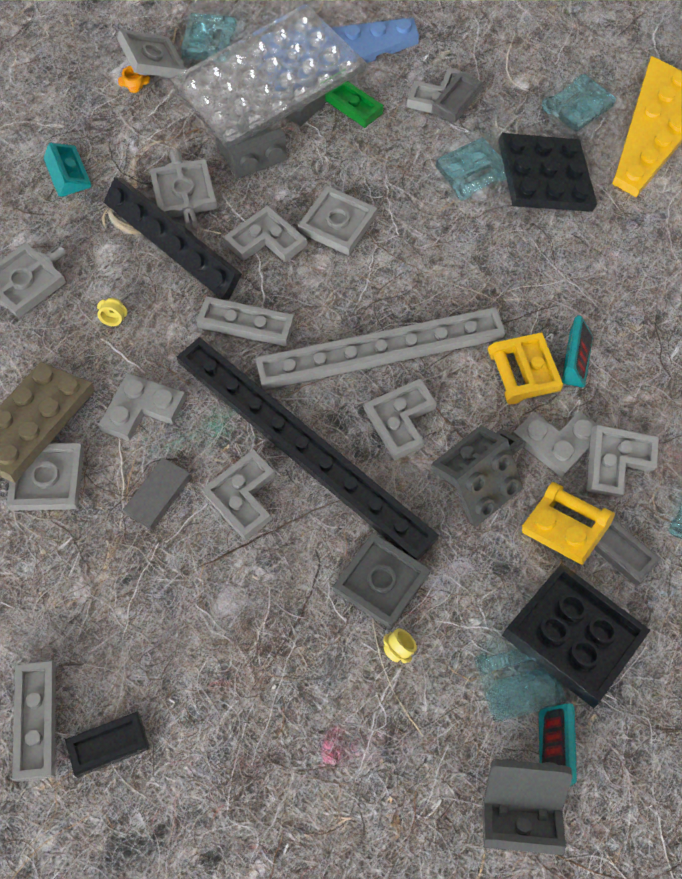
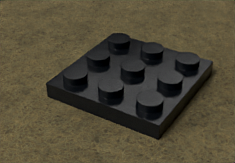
M512 133L501 134L498 143L512 206L593 212L597 206V201L580 139Z
M561 563L509 624L502 636L594 709L646 638L650 629Z

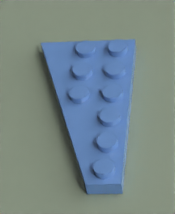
M414 17L261 36L272 100L280 98L281 93L292 89L294 92L303 89V84L310 81L329 79L355 68V64L359 62H373L376 60L377 55L385 52L393 54L418 44L419 34Z

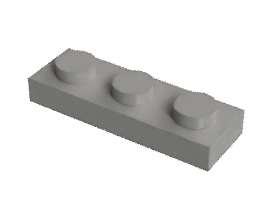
M207 296L197 318V326L201 329L287 347L295 323L293 314Z
M51 660L15 665L12 780L20 782L55 777L56 664Z

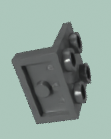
M482 425L478 426L431 464L436 475L457 487L469 522L475 527L490 517L523 488L508 439Z

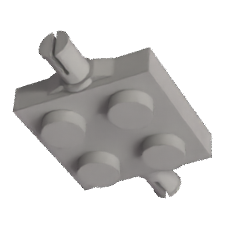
M172 148L169 150L171 163L163 167L150 169L157 206L172 218L184 216L185 227L190 230L191 220L193 229L198 226L196 213L217 209L206 159L182 161L180 149L175 148V157Z
M25 242L0 261V305L7 308L19 319L66 283L64 276L54 268L53 263L66 255L65 250L57 244L49 252L43 254L35 251Z

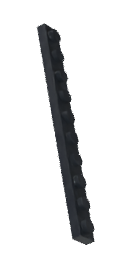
M200 337L177 356L178 363L396 548L418 561L438 540L439 534Z

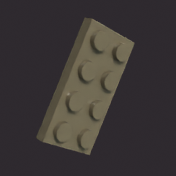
M42 362L32 370L0 405V477L13 483L21 477L94 393L95 390L92 382Z

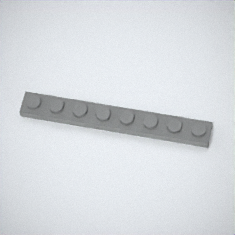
M494 307L256 357L255 361L261 387L263 390L497 341L504 339L506 332L497 308Z

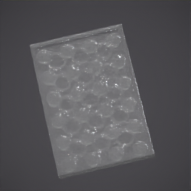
M305 3L171 78L173 87L222 145L229 150L228 147L242 143L364 72L366 64Z

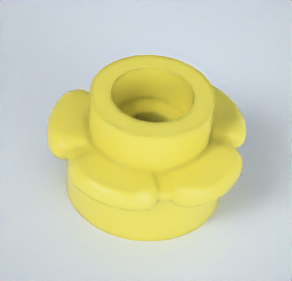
M116 298L101 300L97 305L99 320L108 326H118L128 314L127 308Z
M397 628L395 631L384 635L383 641L385 645L383 648L385 654L394 662L401 660L403 663H409L412 660L411 655L417 650L413 637L401 628Z

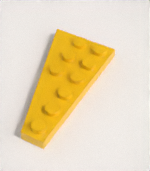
M653 56L650 57L612 183L635 197L642 192L682 143V71Z

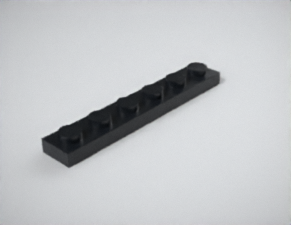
M114 177L103 203L222 300L230 299L242 273L123 178Z

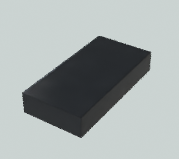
M138 711L65 739L73 773L77 778L150 750Z

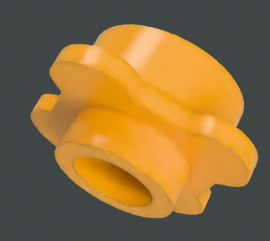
M131 66L124 68L121 73L122 77L118 78V84L127 87L131 93L139 92L144 84L150 82L149 75L134 73Z

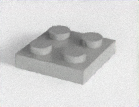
M119 30L117 39L134 73L157 75L165 78H184L186 68L168 36Z
M327 186L298 224V232L349 256L376 218L378 208Z
M48 444L15 483L9 482L6 503L9 510L78 509L84 455L82 444Z

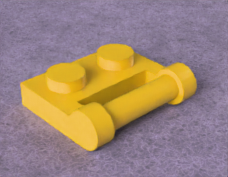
M542 332L495 342L488 347L489 356L495 360L506 390L504 396L507 404H517L527 398L561 391L563 383ZM514 353L525 382L524 385H517L506 356L507 354Z
M552 482L548 486L542 500L522 525V533L583 565L610 527L615 512L607 508L601 510L564 491L563 486ZM558 502L591 519L595 523L591 528L553 507Z

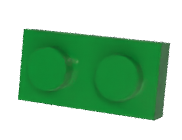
M344 78L325 92L326 102L364 128L383 114L384 105Z

